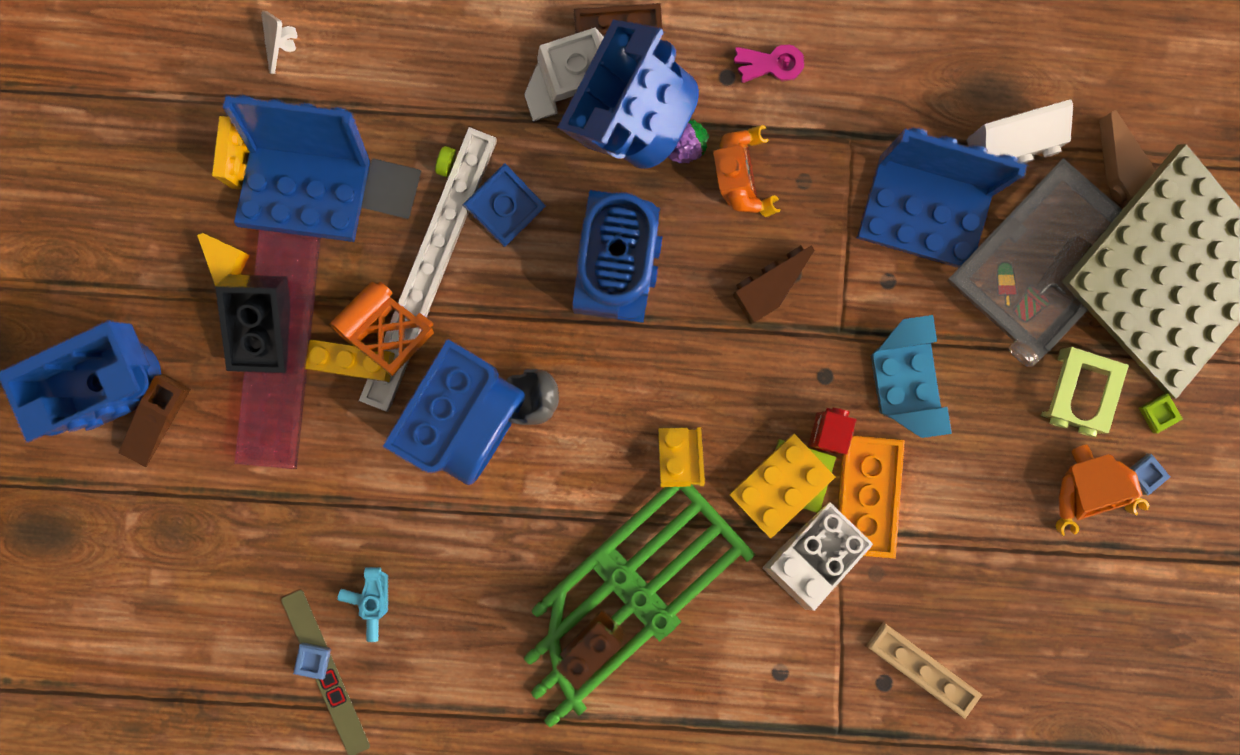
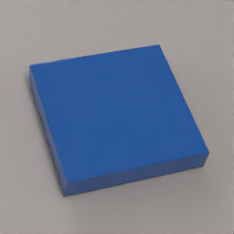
M506 163L462 204L503 247H506L546 207Z

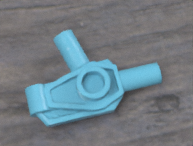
M365 567V585L362 594L340 589L337 600L358 606L359 616L366 619V642H377L379 637V619L388 612V575L381 571V567Z

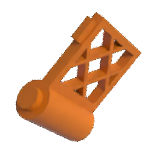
M371 281L330 322V326L346 342L353 344L393 376L434 334L431 329L434 324L421 313L414 316L390 297L393 293L384 283L379 282L376 284ZM393 309L399 313L398 323L384 324V318ZM417 327L422 331L415 339L405 340V329ZM399 330V341L384 343V332ZM378 333V344L364 345L361 342L368 334ZM399 348V356L391 364H388L384 360V350Z

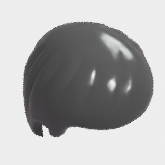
M526 369L524 374L512 375L507 378V382L525 393V400L519 412H513L508 422L519 425H538L551 419L558 407L559 389L550 373L540 369Z

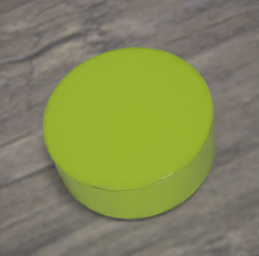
M447 146L441 148L435 166L436 174L444 177L449 176L455 161L456 149Z

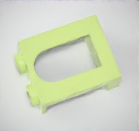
M1074 347L1060 349L1057 360L1063 362L1050 409L1049 411L1042 412L1041 416L1049 418V424L1057 427L1068 428V425L1078 427V433L1086 436L1096 437L1097 434L1109 433L1129 365ZM1081 368L1108 376L1099 409L1092 419L1086 421L1076 418L1071 410V400Z

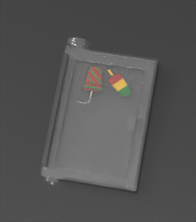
M1063 158L947 281L1014 341L1009 347V351L1019 362L1032 368L1087 311L1084 305L1062 281L1122 209Z

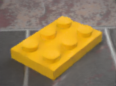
M794 433L730 492L729 496L771 539L836 477Z

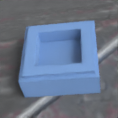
M1146 454L1130 468L1137 473L1143 495H1150L1170 478V475L1152 454Z
M307 643L299 644L293 674L323 680L326 676L331 648Z

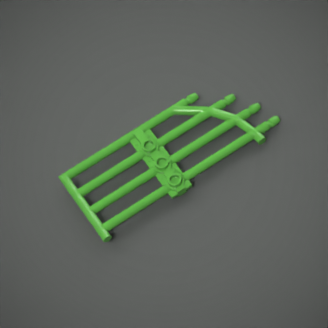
M693 485L691 487H664L543 598L542 602H538L532 609V613L539 617L547 611L548 607H552L548 635L526 654L524 660L530 665L536 662L540 655L549 650L552 671L542 680V683H538L533 688L531 694L535 699H538L547 692V689H551L558 682L566 697L555 708L556 710L552 711L544 720L548 727L557 724L560 718L564 717L572 709L580 716L587 709L582 700L653 635L659 642L667 637L682 622L676 614L740 555L746 562L755 556L751 548ZM680 489L692 503L627 561L617 551L616 547ZM701 511L712 525L647 583L638 574L636 569ZM721 533L732 547L675 600L667 605L656 592ZM594 569L605 582L562 621L566 593ZM614 591L625 605L611 618L618 625H621L634 613L645 627L603 664L578 690H575L573 685L556 669L557 664L563 659L560 655V639Z

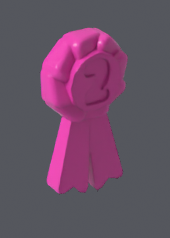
M793 45L777 46L771 54L740 47L735 49L736 57L734 58V63L751 64L738 68V73L742 75V83L768 73L780 81L795 80L804 68L803 53Z

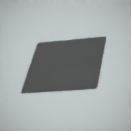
M373 158L361 208L409 219L421 170Z

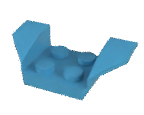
M933 315L903 319L884 343L871 355L880 414L892 418L921 438L952 434L948 407H941L931 346V343L937 342Z

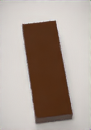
M661 3L574 9L575 34L596 27L604 37L613 19L663 30Z

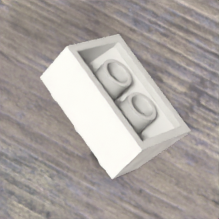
M1066 100L984 124L967 138L968 145L984 147L988 150L987 153L997 156L1000 154L1015 156L1018 158V162L1024 164L1034 160L1033 156L1043 153L1044 158L1062 152L1061 147L1071 141L1072 100Z

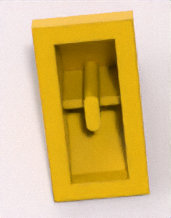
M204 233L197 235L215 286L228 274L241 275L250 256L249 254Z

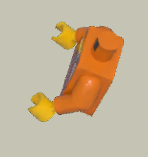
M761 125L750 128L747 131L723 135L720 139V149L714 150L713 154L720 193L728 206L739 212H760L764 217L780 212V209H776L773 206V203L779 200L777 196L773 195L764 200L757 198L748 144L755 146L768 142V139H763L760 133L761 130L766 129V126Z
M1082 445L1071 451L1077 464L1070 466L1061 482L1059 494V515L1061 519L1056 523V529L1061 535H1065L1064 528L1068 524L1071 525V533L1075 535L1079 532L1078 525L1072 521L1074 517L1078 521L1123 506L1128 513L1138 515L1136 511L1137 504L1141 510H1148V501L1140 498L1142 491L1135 471L1122 462L1116 461L1111 454L1094 458L1089 445Z

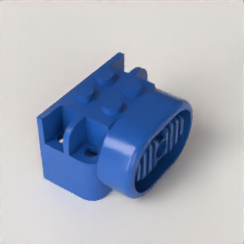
M613 19L557 128L588 149L618 159L623 158L637 168H651L663 162L678 144L696 109L699 98L698 84L693 76L675 62V46L668 41L660 40L664 32L663 30Z
M589 191L577 261V277L573 298V311L575 314L644 323L649 287L655 288L658 266L653 265L654 258L659 259L663 237L657 236L660 207H656L652 202L642 200L628 193ZM612 244H622L625 246L626 252L620 257L612 256L608 251Z
M107 321L1 371L0 381L26 442H31L44 435L54 436L65 431L73 432L82 428L85 431H89L136 410L154 376L161 375V367L152 350L140 343L132 324Z
M447 339L383 447L423 471H444L462 483L472 485L479 478L512 423L508 422L513 412H519L525 400V393L499 377L497 369L491 364Z

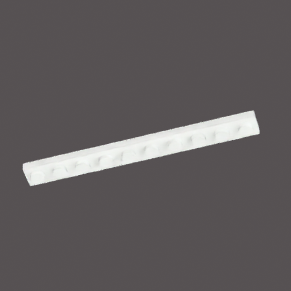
M470 127L467 130L398 302L414 316H417L419 313L425 317L428 315L469 212L462 204L478 190L497 143L496 137ZM397 311L394 312L390 324L399 322V313ZM417 327L405 329V340L415 339L421 330ZM399 330L386 332L384 343L399 341ZM399 348L384 350L395 353L394 360L399 356ZM409 360L390 377V382L367 379L359 401L389 412Z

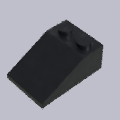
M228 274L215 286L226 371L286 373L290 322L288 277Z

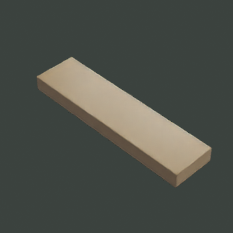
M884 622L866 645L870 650L964 719H966L982 696L981 693Z

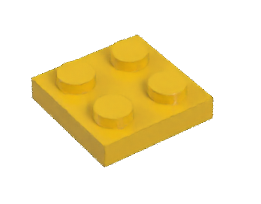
M219 116L212 176L231 189L241 190L247 167V153H250L230 118Z

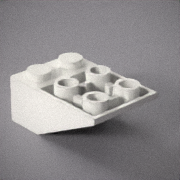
M829 502L794 534L762 569L805 610L815 611L871 548L873 543Z

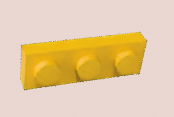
M316 340L309 341L304 369L390 382L391 375L355 346ZM384 351V360L391 364L394 361L395 353Z

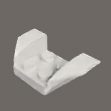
M596 27L539 45L538 63L524 94L533 121L557 114L555 102L574 96L604 38Z

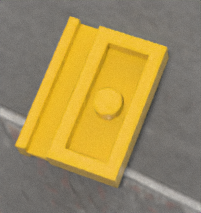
M697 427V430H688V428H658L660 486L691 487V485L698 484L704 486L701 427Z

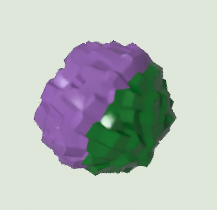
M690 119L678 144L668 158L679 163H689L703 156L708 147V139L710 138L706 129L694 119Z

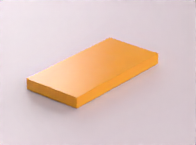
M852 436L848 455L842 454L838 510L873 543L863 556L896 559L905 440Z

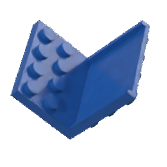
M239 95L237 97L225 96L223 108L250 151L234 220L235 225L241 228L355 242L370 159L352 113L339 107L324 109L317 108L308 103L293 105L286 104L277 99L262 101L255 100L246 95Z
M919 128L905 129L880 155L857 239L959 268L978 248L992 196L1024 177L1027 164L1018 162V158L1012 155L1000 154L997 156L987 153L988 150L981 146L971 145L966 147L959 145L957 140L950 137H939V139L927 135L926 131Z

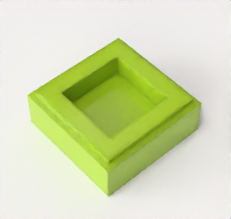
M1168 393L1162 394L1139 407L1153 434H1158L1183 420Z

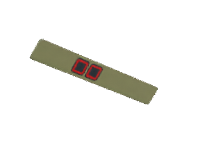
M299 590L282 598V604L299 643L327 647L304 592ZM330 654L325 678L323 680H315L347 754L356 755L369 749L370 744Z

